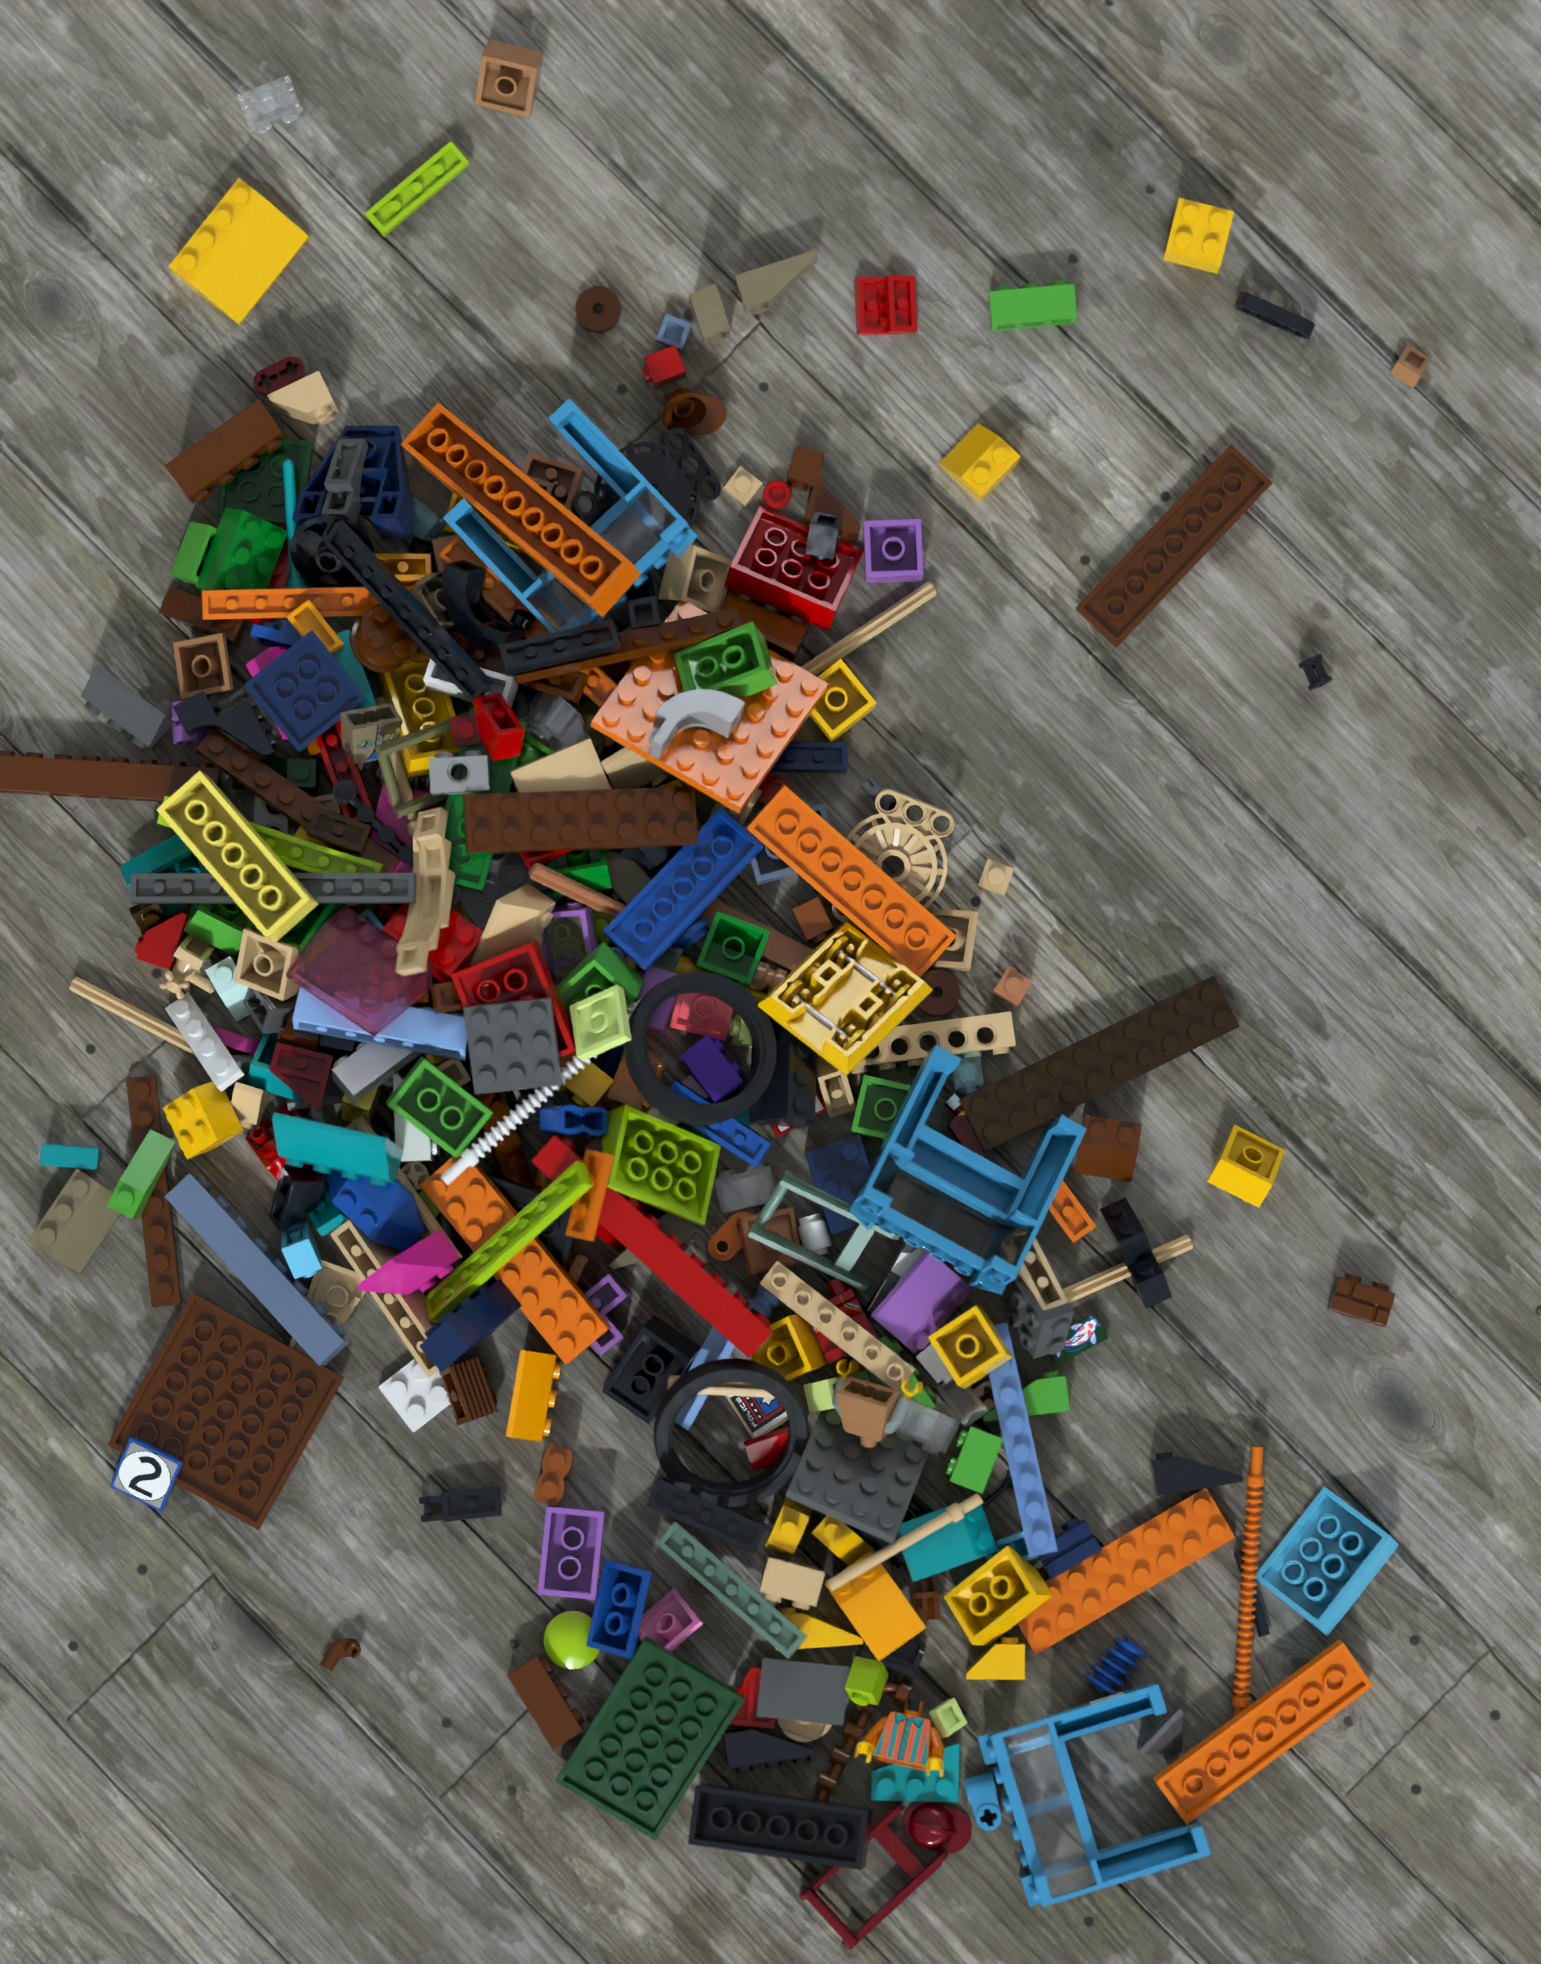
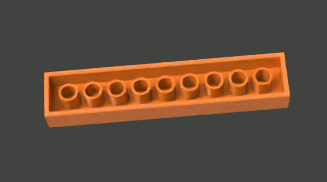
M439 402L400 444L416 462L460 499L464 498L478 514L601 617L611 609L641 575L630 560Z

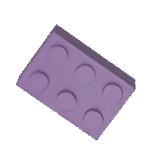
M546 1506L537 1594L596 1600L606 1511Z

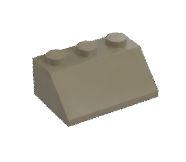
M76 1169L28 1241L52 1258L81 1274L121 1215V1213L106 1207L114 1191L85 1171Z

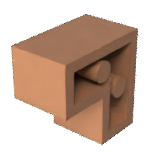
M528 452L522 472L572 512L571 501L580 491L585 476L583 469Z

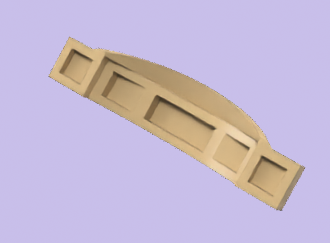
M442 807L418 812L417 826L413 833V873L417 874L416 903H410L404 932L397 944L396 951L398 957L395 971L402 976L426 971L428 951L437 949L440 928L448 927L455 873L448 869L452 842L445 839L448 811Z

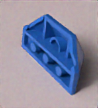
M331 1170L330 1174H327L332 1203L372 1241L405 1251L417 1244L424 1234L425 1228L421 1224L420 1212L414 1194L398 1179H396L395 1184L387 1182L386 1187L368 1183L369 1178L359 1176L358 1180H351L341 1177L342 1172Z

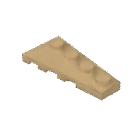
M322 1260V1269L318 1270L313 1276L307 1296L313 1302L318 1300L328 1311L325 1316L332 1323L337 1321L343 1327L366 1291H360L357 1288V1285L362 1280L355 1271ZM292 1337L289 1346L310 1357Z

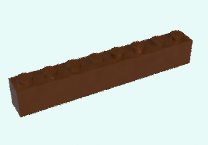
M0 750V793L163 803L165 796H172L199 771L209 776L221 790L222 772L211 763L199 762L197 767H188L186 762L169 761V765H157V760L140 759V764L129 763L128 758L112 757V762L100 761L101 757L83 756V760H72V755L55 754V758H43L44 754L36 752H26V757L15 756L13 751Z

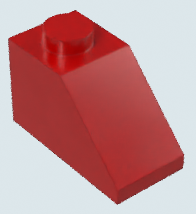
M499 692L474 697L473 703L481 742L492 760L496 761L520 756L525 729L502 694Z
M180 913L146 931L144 938L139 937L135 947V953L138 954L137 959L141 962L172 971L177 960L174 954L184 941L186 932L183 930L188 915Z

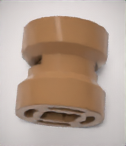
M760 961L750 988L758 991L766 989L770 993L786 977L787 971L780 968L774 971L770 968L769 964Z

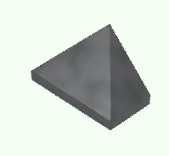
M1176 1706L1137 1749L1143 1755L1182 1752L1184 1712Z

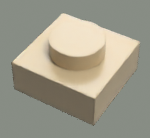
M740 466L723 487V491L746 507L763 486V483Z
M987 859L977 887L1004 896L1014 868Z

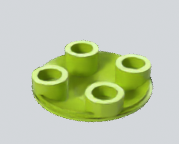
M566 1611L560 1613L549 1622L544 1633V1647L547 1655L555 1664L566 1669H579L587 1666L597 1657L600 1650L586 1646L592 1621L590 1615L580 1611Z

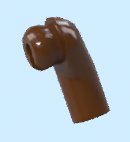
M352 1638L334 1641L320 1665L333 1671L340 1658L357 1657L361 1652L359 1642Z

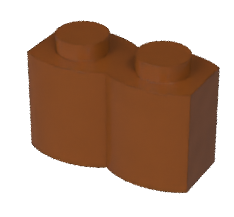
M551 1444L548 1447L542 1461L543 1474L535 1485V1501L556 1506L562 1500L566 1489L565 1476L569 1473L573 1464V1449L556 1444Z

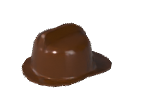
M678 388L668 396L663 397L665 406L662 420L669 430L680 428L689 434L707 435L719 429L726 420L727 411L725 405L717 397L697 393L689 388Z

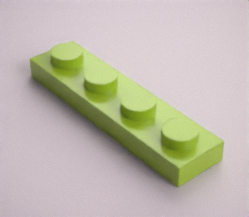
M450 141L365 213V216L380 234L385 237L470 165L469 161Z

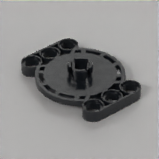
M673 428L667 431L662 437V444L639 442L619 449L621 453L627 451L626 459L683 519L686 518L688 510L693 509L688 521L690 528L696 520L700 501H713L721 493L719 480L683 429ZM671 434H678L682 438L683 444L680 449H673L669 445L668 439ZM651 447L650 452L636 453L634 448ZM658 450H662V455L658 454ZM688 457H692L698 462V470L695 473H689L684 467V462ZM597 475L594 493L582 491L576 494L571 501V509L574 515L589 527L621 499L605 481L604 484L601 483L602 478ZM703 481L713 484L714 493L711 497H706L701 493L700 486ZM585 496L591 500L592 508L589 512L579 510L577 502L580 497ZM656 497L652 506L645 503L642 504L665 529L676 520ZM690 497L694 498V503L690 502ZM629 512L602 537L610 545H620L627 559L631 555V548L649 551L654 547L642 545L643 541H660L633 512Z

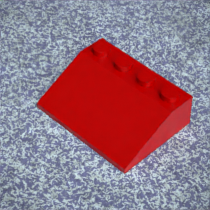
M760 505L729 567L724 587L743 593L754 600L771 605L782 612L797 616L810 624L829 631L864 549L839 539L834 559L821 560L813 557V555L805 554L809 534L808 526Z
M536 939L510 948L451 974L464 1007L552 997L559 1057L576 1052L573 1028Z

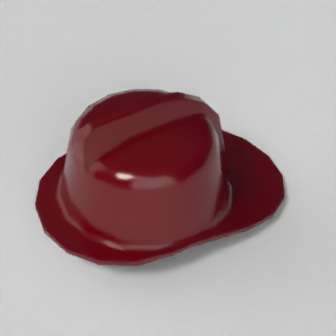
M919 1801L911 1805L903 1816L902 1827L905 1836L911 1843L925 1849L937 1852L945 1850L947 1853L952 1854L963 1849L971 1838L972 1826L969 1818L963 1811L936 1802Z

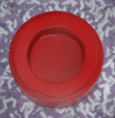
M782 480L770 481L764 487L763 500L771 509H783L791 500V489Z

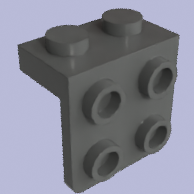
M1020 1280L1015 1282L1008 1311L1006 1312V1321L1019 1336L1022 1346L1035 1359L1048 1354H1056L1064 1349L1074 1311L1069 1303L1043 1311L1024 1281Z

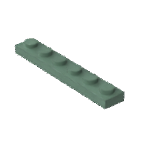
M674 1522L656 1543L788 1659L808 1637L677 1522Z

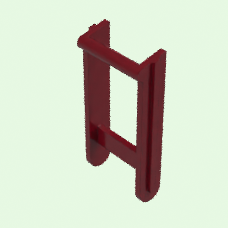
M902 1802L893 1809L890 1808L871 1825L869 1841L875 1838L910 1876L911 1880L861 1927L852 1933L815 1892L841 1867L828 1865L798 1893L800 1899L808 1900L844 1940L842 1945L848 1948V1950L857 1945L941 1867L942 1862L949 1855L943 1850L924 1866L887 1826L905 1808Z

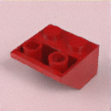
M287 1103L275 1111V1113L304 1119L297 1110L289 1111ZM272 1115L260 1126L256 1127L245 1139L264 1166L279 1181L282 1168L294 1166L285 1164L286 1159L278 1155ZM303 1163L302 1167H309L310 1165Z

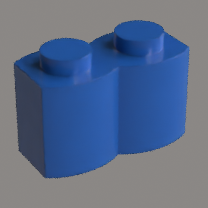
M575 1105L544 1107L540 1110V1131L548 1135H603L608 1132V1111L601 1107H578Z

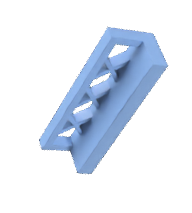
M713 1326L689 1370L706 1362L729 1358L735 1345ZM694 1395L682 1407L675 1422L689 1430L708 1395Z

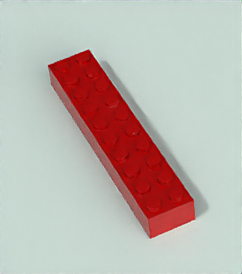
M554 1135L531 1162L554 1182L576 1161L583 1163L584 1156L580 1158L573 1152L576 1146L564 1135L560 1139ZM607 1187L598 1222L742 1353L750 1358L772 1334V1331L768 1328L772 1323L760 1312L753 1315L747 1309L750 1303L738 1292L732 1296L725 1289L728 1283L717 1273L710 1276L703 1270L707 1264L696 1254L692 1253L689 1257L681 1249L684 1244L671 1233L667 1237L659 1229L663 1225L654 1216L649 1214L645 1217L640 1213L638 1209L641 1205L630 1196L624 1198L617 1191Z

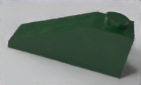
M259 759L302 791L319 792L320 763L317 759ZM233 779L232 789L248 790Z

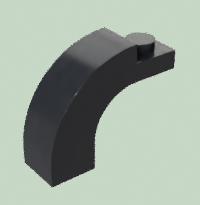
M465 560L445 564L443 575L444 602L449 617L459 633L479 648L492 644L499 647V645L521 641L523 630L494 618L484 603L482 588L485 568Z

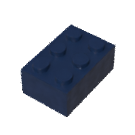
M857 1134L804 1152L815 1187L853 1205L859 1191L865 1186L872 1172L860 1135ZM874 1182L872 1188L877 1190L876 1183ZM821 1205L831 1235L857 1226L858 1222Z
M500 1279L491 1286L486 1282L474 1292V1295L468 1296L456 1306L458 1311L456 1309L450 1310L438 1320L441 1326L436 1323L424 1334L427 1339L419 1347L442 1373L492 1334L522 1305Z

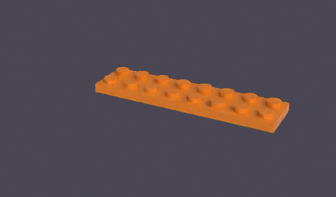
M783 784L746 826L748 831L899 963L906 966L919 978L957 937L786 785Z
M460 1154L457 1159L454 1156L426 1179L420 1187L473 1252H475L518 1213L478 1164L474 1167L469 1166L449 1185L440 1178L442 1174L462 1158ZM537 1236L493 1274L497 1281L500 1279L522 1305L520 1307L521 1311L565 1365L574 1360L611 1328Z
M1202 1488L1101 1547L1102 1550L1057 1577L1045 1580L1044 1582L1053 1596L1017 1624L1034 1654L1037 1655L1236 1537L1208 1489Z
M1338 1639L1155 1775L1153 1779L1187 1825L1372 1688L1373 1685L1345 1644Z

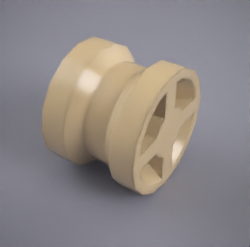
M409 1162L401 1169L416 1191L421 1190L420 1185L430 1177L428 1168L419 1162Z

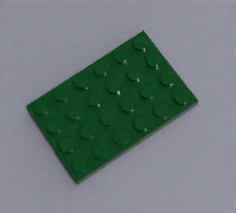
M645 1636L635 1651L633 1658L630 1659L559 1772L555 1782L651 1839L656 1840L743 1704L746 1696Z

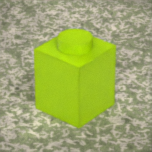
M855 1656L845 1684V1689L854 1703L861 1706H867L868 1704L878 1706L889 1675L883 1662Z

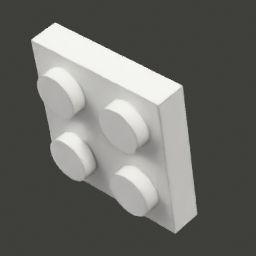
M413 1359L378 1387L413 1433L451 1404L439 1371L427 1377L416 1359Z

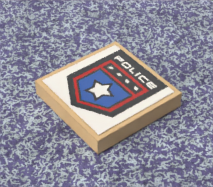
M725 1396L752 1439L767 1434L788 1420L784 1408L776 1398Z

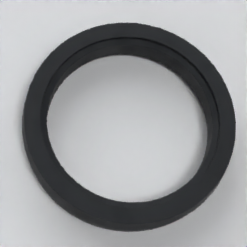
M708 972L679 974L662 981L650 989L639 1001L629 1019L632 1040L624 1043L625 1059L629 1074L642 1096L654 1108L666 1116L694 1125L721 1123L742 1114L753 1106L761 1097L772 1078L777 1054L772 1024L767 1013L758 1007V1000L735 981ZM687 993L709 995L729 1005L743 1019L753 1040L755 1056L751 1077L737 1096L715 1104L695 1103L673 1093L657 1077L648 1058L646 1035L653 1013L667 999Z
M718 1359L701 1364L683 1374L663 1396L654 1422V1447L660 1465L673 1485L722 1507H738L753 1504L780 1490L793 1477L807 1445V1419L803 1405L793 1387L782 1375L772 1368L747 1359ZM740 1382L760 1387L779 1401L789 1420V1433L786 1445L773 1465L751 1479L735 1483L709 1481L688 1470L679 1460L672 1446L673 1426L682 1407L694 1395L713 1385Z

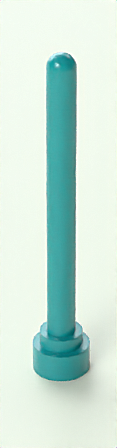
M286 459L283 462L290 580H287L285 588H308L307 584L304 583V579H301L299 572L295 569L290 555L291 539L298 527L292 519L297 504L294 462L291 459ZM297 543L298 556L300 558L299 544Z

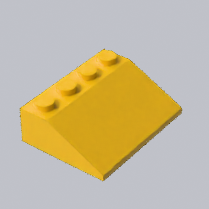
M238 178L168 267L174 276L240 325L309 239V236L261 194Z

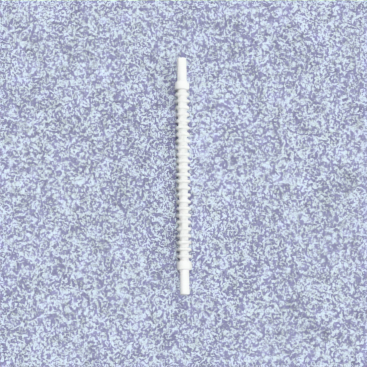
M633 1001L627 1006L628 1020L639 1001ZM572 1055V1061L566 1060V1066H561L562 1085H566L565 1081L567 1079L572 1080L571 1075H577L579 1068L584 1069L586 1062L590 1064V1058L583 1061L577 1056ZM560 1085L541 1087L540 1089L535 1088L533 1095L529 1093L527 1100L522 1099V1105L517 1104L515 1111L510 1110L508 1117L503 1116V1122L497 1121L498 1126L496 1128L492 1126L490 1133L485 1132V1138H478V1144L473 1143L471 1150L467 1148L462 1152V1158L442 1174L440 1178L449 1185L469 1166L474 1167L479 1162L478 1158L480 1156L484 1158L486 1151L491 1152V1146L496 1147L498 1140L503 1141L505 1134L510 1135V1129L516 1130L515 1125L517 1123L522 1124L523 1118L528 1119V1113H535V1107L540 1108L542 1101L547 1102V1096L553 1097V1091H559Z

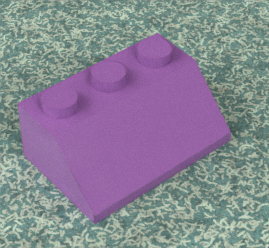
M926 1250L873 1311L871 1316L916 1355L929 1343L928 1337L947 1322L951 1313L966 1300L967 1295L972 1289L943 1262L932 1258L929 1255V1251Z

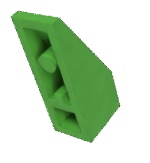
M150 1129L121 1176L106 1207L131 1219L139 1220L177 1142Z
M1058 1371L1041 1373V1379H1035L1022 1388L1028 1416L1070 1411L1066 1376H1059ZM996 1406L982 1416L983 1422L999 1420Z

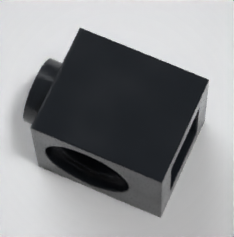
M815 511L810 522L805 554L813 555V557L821 560L834 559L838 549L843 517Z

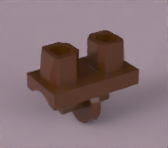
M907 1568L910 1605L921 1620L941 1619L937 1574L913 1582Z

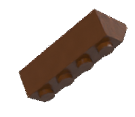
M258 399L167 463L165 467L193 504L196 501L201 503L212 495L214 488L220 484L225 486L232 482L236 477L235 473L243 468L247 470L257 464L259 461L258 457L266 451L272 453L282 445L281 441L285 437Z

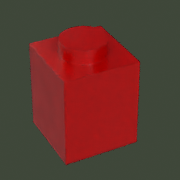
M676 345L644 357L645 366L641 367L646 383L652 382L654 389L686 377V370Z

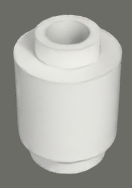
M818 1213L798 1219L800 1226L797 1228L803 1247L819 1255L829 1253L827 1247L833 1245L825 1219L822 1220L821 1214Z

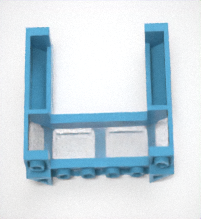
M569 398L548 418L557 432L621 498L590 528L630 560L641 573L638 579L613 605L617 609L627 600L628 597L625 594L631 588L635 587L638 589L648 580L649 577L646 574L654 567L658 570L669 560L670 557L667 554L672 552L680 559L698 536L679 513ZM464 498L443 517L448 525L550 633L602 622L607 618L606 615L601 617L546 570L537 577Z
M1157 1682L977 1737L985 1764L997 1762L998 1766L993 1767L997 1784L1003 1783L1006 1794L1001 1796L1006 1813L1012 1811L1015 1823L1010 1824L1015 1841L1021 1840L1024 1850L1018 1852L1023 1869H1030V1872L1019 1875L1029 1907L1040 1903L1042 1907L1211 1855L1203 1827L1197 1820L1191 1821L1187 1825L1181 1824L1097 1850L1064 1741L1150 1714L1157 1716L1167 1713Z

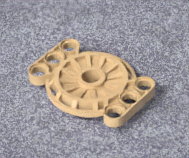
M883 789L877 794L875 799V806L879 813L860 821L849 832L846 839L850 842L852 838L855 841L854 846L885 873L886 871L882 866L885 858L892 855L901 858L904 862V869L888 876L918 902L926 895L930 898L922 905L927 908L938 897L945 883L947 855L940 838L951 834L954 829V818L946 810L894 789ZM890 794L895 797L896 806L893 809L885 810L881 807L880 799L883 795ZM911 805L920 806L923 810V816L916 821L910 820L906 814L908 807ZM938 816H945L949 819L950 826L945 831H938L933 826L934 819ZM883 818L885 822L878 823L877 819ZM871 821L872 826L866 829L860 836L856 834L862 826ZM935 839L937 843L932 845L930 840ZM939 849L943 857V868L937 867L936 851ZM936 875H942L940 884L934 892L931 888L935 883ZM832 905L833 915L838 920L846 921L852 926L859 928L846 915H841L837 911V907Z

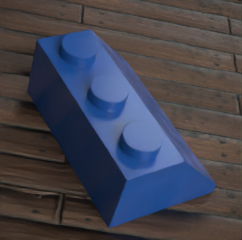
M605 1560L586 1646L628 1659L633 1658L652 1573L649 1569L630 1563Z

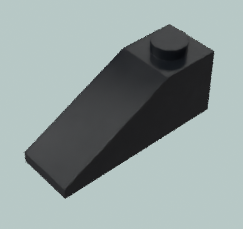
M1172 1451L1155 1454L1156 1460L1149 1461L1156 1496L1244 1482L1242 1475L1180 1456L1173 1457Z

